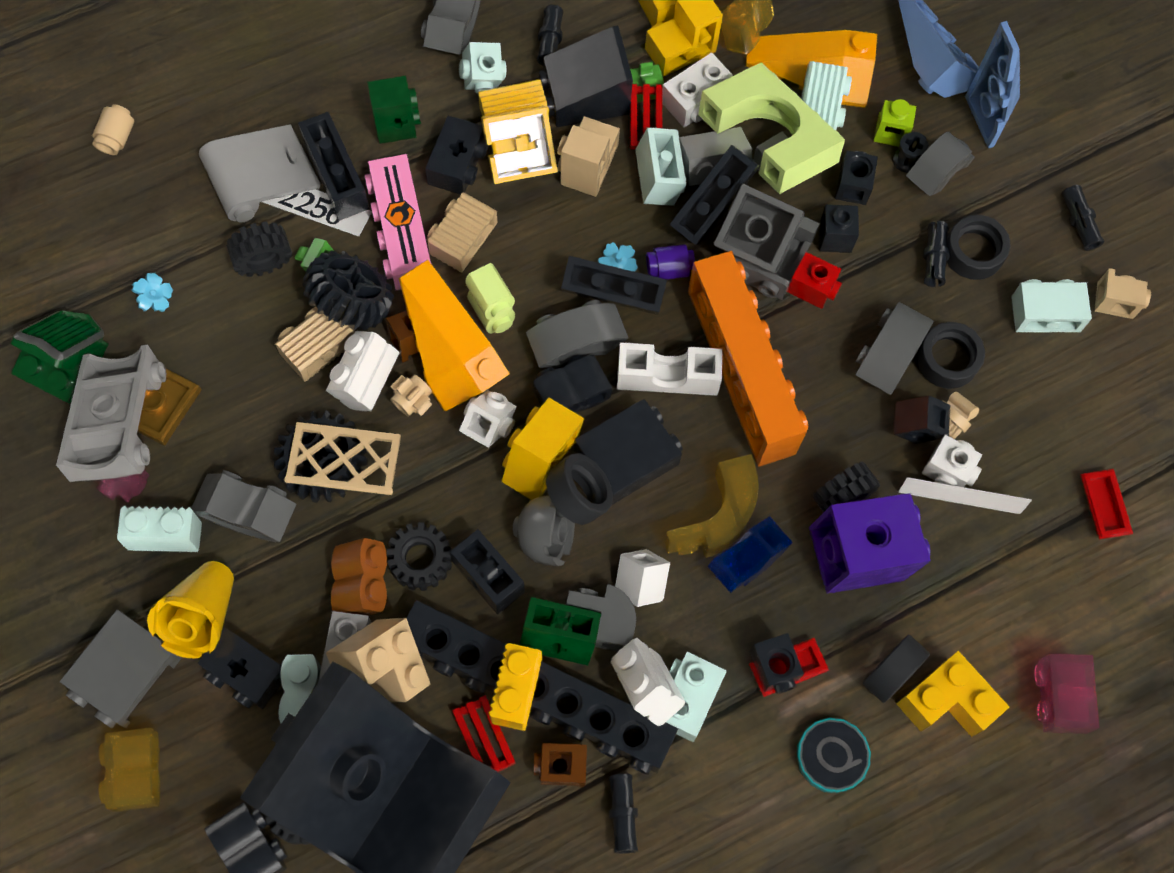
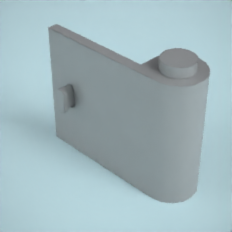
M291 124L216 139L206 143L199 150V157L227 217L232 221L246 222L251 220L259 208V203L262 201L319 189L321 186Z

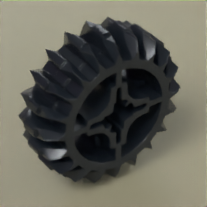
M333 250L328 254L321 253L319 257L310 263L302 284L305 288L303 294L310 298L309 305L318 308L317 314L326 315L328 322L334 320L339 323L340 327L348 325L353 331L358 327L364 331L369 327L375 328L382 322L383 318L387 317L394 298L391 292L392 286L386 282L387 277L378 273V267L370 266L368 260L362 261L358 259L356 254L353 257L349 256L345 251H342L340 254Z
M327 410L323 413L322 418H318L316 412L313 411L310 413L311 420L305 421L299 415L297 421L301 423L356 429L353 421L344 424V416L340 413L332 420V416ZM290 424L286 426L289 436L279 435L278 441L282 446L274 448V454L279 458L274 461V466L276 470L280 471L278 477L282 483L285 482L284 478L287 474L295 427ZM303 432L301 443L308 450L324 439V437L318 433ZM315 437L311 443L304 444L307 440ZM338 437L348 445L349 450L360 443L357 438ZM329 444L312 455L316 461L315 457H320L319 454L324 453L325 449L327 457L323 456L324 459L319 461L318 464L321 469H324L339 458ZM365 448L348 460L358 474L363 471L360 467L368 465V458L363 455L367 453ZM307 459L302 462L303 465L311 467L313 476L317 474V471ZM343 463L336 468L340 470L328 478L330 480L348 482L354 476ZM297 471L295 472V476L305 477ZM287 483L286 485L290 493L298 490L297 495L302 500L310 494L311 500L314 503L320 500L321 495H324L326 501L330 503L333 499L332 493L338 492L339 496L343 498L346 495L344 489Z

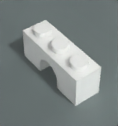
M620 343L617 374L618 390L717 396L722 381V349L688 347V351L683 355L663 356L657 354L654 351V345Z

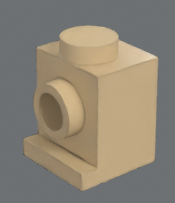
M1109 268L1097 283L1095 312L1134 319L1143 308H1147L1150 302L1151 290L1147 289L1148 282L1136 280L1128 275L1115 276V269Z

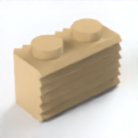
M464 192L461 193L457 200L453 199L448 204L445 210L446 217L443 218L439 225L434 224L427 235L430 255L446 263L448 266H452L459 272L464 271L497 224L496 210Z
M317 307L312 308L306 314L305 320L297 327L291 326L283 330L278 337V341L275 343L279 354L304 382L308 381L310 377H313L325 365H329L331 361H334L336 357L345 352V342L354 334V331L348 325L340 327L339 323L334 320L328 322L326 315L317 314Z

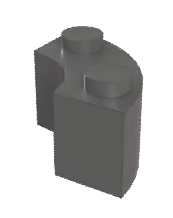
M433 0V11L429 14L428 20H424L422 24L421 38L425 39L423 47L459 55L462 54L471 38L481 0Z
M599 300L589 301L582 307L558 315H545L537 320L536 326L526 332L538 366L540 368L554 369L564 368L570 359L578 355H584L585 357L589 355H606L619 346L620 343L629 339L616 305L611 303L601 304Z
M898 302L894 310L887 308L878 323L882 330L872 347L865 344L855 361L861 365L856 376L891 395L934 320L901 302Z
M225 470L222 473L206 475L191 507L197 516L254 538L273 542L281 541L297 505L285 498L287 495L285 491L270 485L267 488H261L241 482L242 478Z

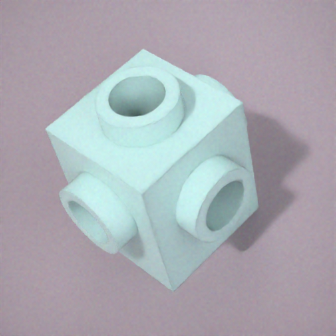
M469 42L462 52V59L459 63V75L461 79H464L466 90H475L478 93L479 91L497 88L505 79L506 62L501 58L500 43Z

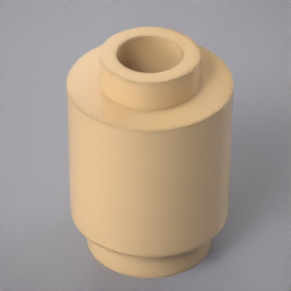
M120 105L104 107L92 134L94 138L92 145L101 152L117 155L119 150L124 148L135 122L130 116V111Z

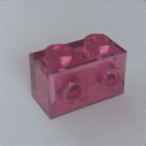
M1048 654L1038 660L1034 676L1036 685L1040 686L1041 700H1039L1037 706V715L1039 721L1043 722V732L1088 734L1099 729L1093 655Z

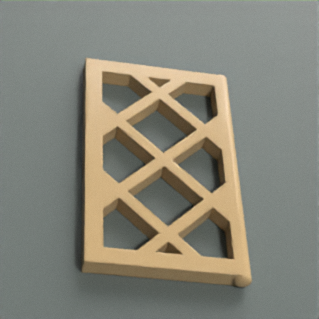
M297 422L284 481L286 483L392 495L401 435ZM303 432L318 433L324 437V439L308 450L301 443ZM343 436L357 438L360 443L343 454L333 440ZM376 440L392 442L391 451L381 459L370 446ZM329 444L339 458L324 469H321L312 455ZM365 448L375 463L358 474L348 460ZM306 459L317 471V474L311 478L295 476L296 467ZM344 463L354 476L350 481L344 482L330 480L327 474ZM381 468L386 475L385 486L366 484L363 479Z

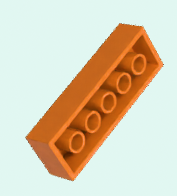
M729 251L693 263L688 293L710 348L722 349V378L759 467L796 455L807 433L808 421L805 413L797 409L794 401L796 395L792 382L789 379L785 380L782 373L783 362L781 355L777 349H772L769 341L770 330L768 324L764 319L760 320L755 293L753 290L748 291L745 284L746 274L744 267L740 261L736 262L733 252Z

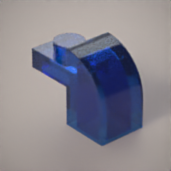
M769 516L750 528L736 545L714 558L708 567L727 590L732 593L742 585H748L762 574L793 542Z

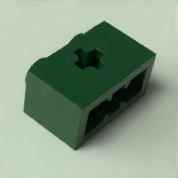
M406 76L367 82L379 144L417 138L415 125L421 124L415 88H408Z
M531 597L519 645L542 651L544 656L588 666L596 645L601 613Z

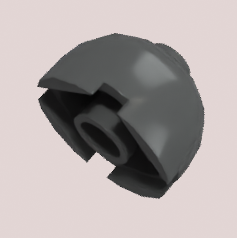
M550 496L536 497L530 500L522 509L520 516L515 518L513 534L518 538V543L523 553L534 562L552 566H562L565 561L560 559L562 554H570L574 539L575 523L565 518L557 510Z

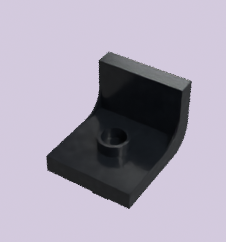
M332 661L296 716L288 713L271 738L276 743L275 747L240 798L356 873H455L511 782L496 770L454 748L420 726L355 673Z

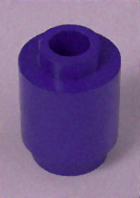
M685 244L654 248L653 252H646L648 275L666 280L690 276V270L693 268L695 257L693 250H687Z

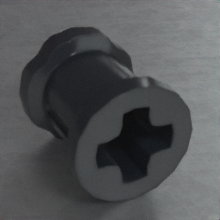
M918 132L903 135L899 148L893 157V162L897 169L906 173L911 170L922 154L928 149L929 144L926 141V137ZM914 141H917L915 148L912 147ZM906 157L909 158V161H908L907 164L904 163L905 160H906Z

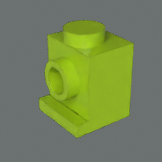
M902 99L895 101L885 100L881 112L878 114L873 142L899 147L903 135L911 133L913 129L917 106L909 105L907 101ZM888 126L901 129V132L896 134L884 130Z

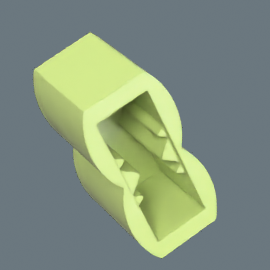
M489 263L469 273L466 278V286L469 289L467 298L486 331L492 334L494 332L502 333L509 329L515 319V312L512 309L515 300L495 266Z

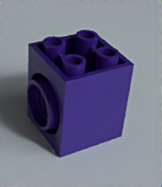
M911 493L834 504L809 527L826 594L905 581L931 561L930 545L923 536L920 526V511L918 506L914 504Z

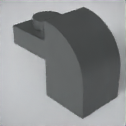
M946 132L922 154L906 176L927 195L932 196L942 191L957 171L968 167L975 156L971 154L972 151L965 142L954 137L950 132Z
M607 584L605 598L598 597V592L591 589L578 588L577 592L569 590L566 605L601 613L595 647L618 652L633 639L636 626V612L630 598L622 590Z

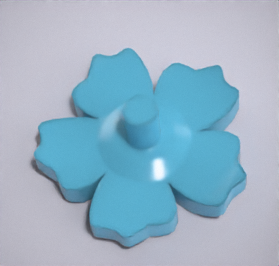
M614 242L607 244L606 249L603 251L604 257L598 259V262L601 264L635 272L638 268L636 259L632 258L635 250L632 249L631 245H621L618 249Z
M147 273L145 279L140 278L137 282H134L131 291L139 294L136 298L138 308L147 311L152 306L154 311L164 312L169 307L167 299L171 298V293L173 292L170 283L161 284L163 279L155 273Z

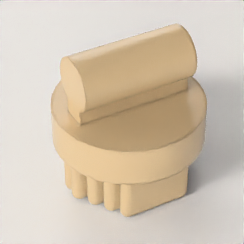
M959 392L952 393L947 401V404L950 405L949 437L953 439L961 432L965 433L971 427L969 421L979 413V408Z

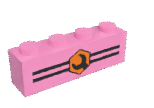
M407 154L368 161L371 174L365 175L368 193H375L377 202L371 203L374 222L381 221L383 230L376 231L380 250L387 249L389 259L383 260L387 279L393 278L396 290L401 289L399 277L426 260H429L431 263Z

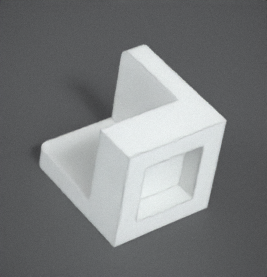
M647 549L623 553L620 555L615 587L622 590L630 598L633 605L637 607L661 602L664 599L670 562Z

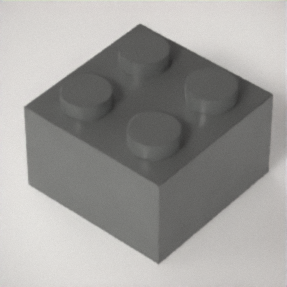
M742 183L715 240L714 246L725 252L732 251L733 255L776 274L805 215L804 211Z

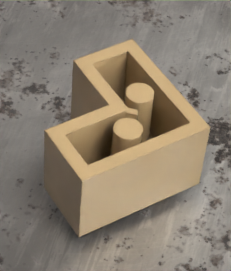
M585 116L579 127L573 125L569 135H563L557 151V154L561 155L557 170L561 172V185L597 197L617 150L620 128Z
M407 618L375 620L326 652L330 664L334 661L352 671L390 702H407L431 685Z

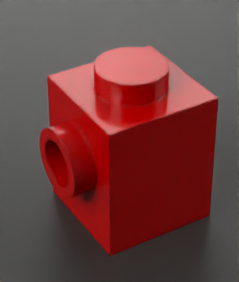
M806 252L791 279L787 292L822 309L827 299L834 301L842 283L837 281L842 269Z

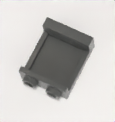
M805 216L803 217L776 274L734 255L736 262L740 261L744 267L746 274L745 283L757 288L760 293L767 297H776L783 300L797 267L815 238L820 223Z
M116 610L60 680V683L70 689L66 696L83 708L87 703H90L98 709L94 716L104 724L113 728L117 723L127 728L131 723L127 720L128 716L165 668L169 665L174 669L182 657L165 650L161 646L163 641L152 636L146 629L119 610Z

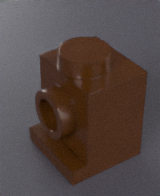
M407 311L386 318L389 341L400 352L398 356L402 363L409 361L408 356L418 353L412 322L408 317Z
M542 743V753L534 754V776H541V785L585 787L587 745ZM557 760H562L567 764V769L563 773H557L553 769V764Z

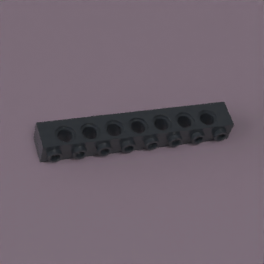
M416 600L407 616V621L421 658L434 663L432 668L442 675L451 678L455 673L465 678L464 684L479 693L484 694L486 689L494 693V689L497 688V681L493 679L492 672L496 667L502 666L501 660L504 659L503 653L507 644ZM440 634L447 638V643L442 649L434 650L428 647V642L434 635ZM467 650H474L480 655V658L476 664L466 666L460 662L461 655ZM541 661L537 682L544 686L545 691L540 697L533 698L530 709V717L547 726L552 721L564 727L562 733L579 742L586 738L597 744L595 749L600 753L614 759L618 754L630 760L629 766L638 772L649 775L650 771L658 773L679 728L666 722L663 725L657 726L647 716L644 717L634 710L632 705ZM569 697L575 700L578 706L576 711L572 714L561 713L556 706L560 699ZM602 713L609 718L610 726L603 731L595 730L590 725V718L594 714ZM630 729L639 731L643 737V743L638 747L628 746L623 740L624 732Z

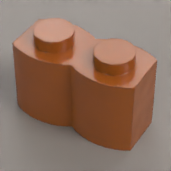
M362 538L335 546L331 562L332 573L335 579L331 590L332 611L365 616L383 612L387 599L386 585L383 578L387 566V554L384 543Z

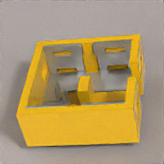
M543 105L481 117L485 142L487 145H492L493 154L488 155L494 184L558 172L547 107Z

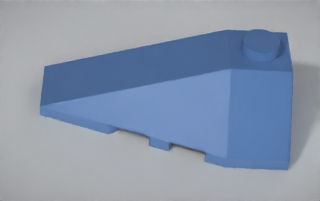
M898 0L913 66L921 77L918 82L922 88L929 94L936 92L944 98L968 91L979 69L976 62L968 53L964 54L954 44L956 41L955 37L937 22L938 17L923 0Z
M1007 21L1000 23L965 96L988 148L995 146L1020 98L1019 46Z

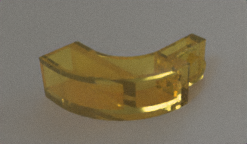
M751 454L718 462L715 477L722 497L721 509L707 521L667 531L664 542L668 554L678 552V555H686L697 551L698 546H702L704 556L708 558L730 547L742 535L754 512L758 498V475Z

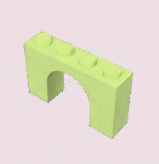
M762 62L702 91L698 115L717 134L753 118H765L776 121L791 132V137L764 150L759 175L779 194L839 163L845 139Z

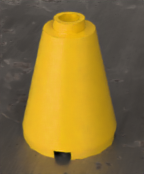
M208 561L152 606L147 617L148 629L152 636L156 633L163 640L161 646L165 650L180 657L195 659L200 658L203 653L209 652L210 654L216 648L221 637L234 583L232 571L220 562Z

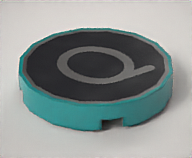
M827 718L815 722L803 732L797 744V760L801 774L810 785L823 792L839 793L854 788L865 778L870 767L871 751L866 737L855 725L844 719Z

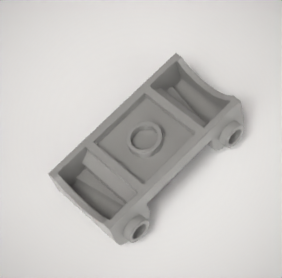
M141 345L136 353L121 359L101 358L92 354L83 355L56 466L69 482L113 479L140 474L144 471L145 465L149 464V449L139 439L137 431L146 390H159L162 382L166 380V369L164 364L158 361L148 345Z

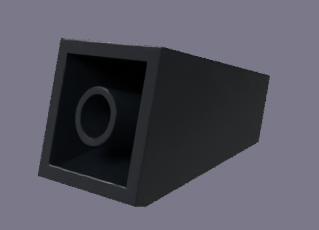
M618 25L607 28L543 57V70L539 71V79L541 80L543 90L547 89L549 97L545 98L549 108V116H554L556 128L579 124L584 116L594 120H601L630 114L633 78Z

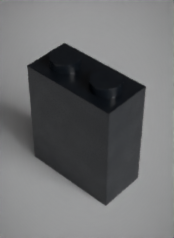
M645 399L574 440V452L588 456L606 474L613 492L612 505L680 464L681 451L683 450L680 441L673 433L668 434L662 425L664 421L660 412L655 406L650 407Z

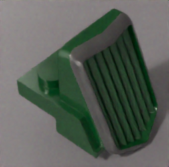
M57 311L13 335L10 344L21 349V352L11 374L67 403H71L83 355L92 354L103 358L109 343L102 340L104 331L90 314Z

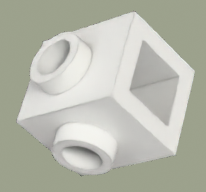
M487 390L478 398L472 397L465 407V418L459 431L489 448L499 438H506L510 434L515 424L512 416L517 406L508 402L507 398L502 394Z
M945 434L933 451L922 474L935 480L936 483L964 487L967 484L972 487L982 468L977 466L982 454L975 451L971 444L962 440H955Z

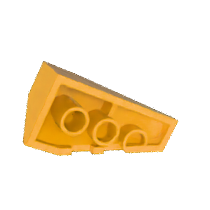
M838 30L749 37L746 67L751 68L762 62L780 80L786 79L799 85L798 89L801 90L804 87L807 66L810 61L848 67L847 76L852 77L849 95H843L841 105L866 108L875 64L877 34Z
M429 260L424 261L399 277L408 317L411 319L416 337L417 351L420 352L426 384L431 388L433 395L444 411L483 393L510 374L493 346Z

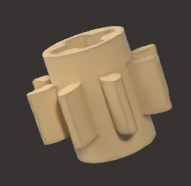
M415 374L410 379L401 375L390 386L394 390V396L390 399L391 402L408 417L413 412L422 416L432 405L428 397L432 393L431 388Z

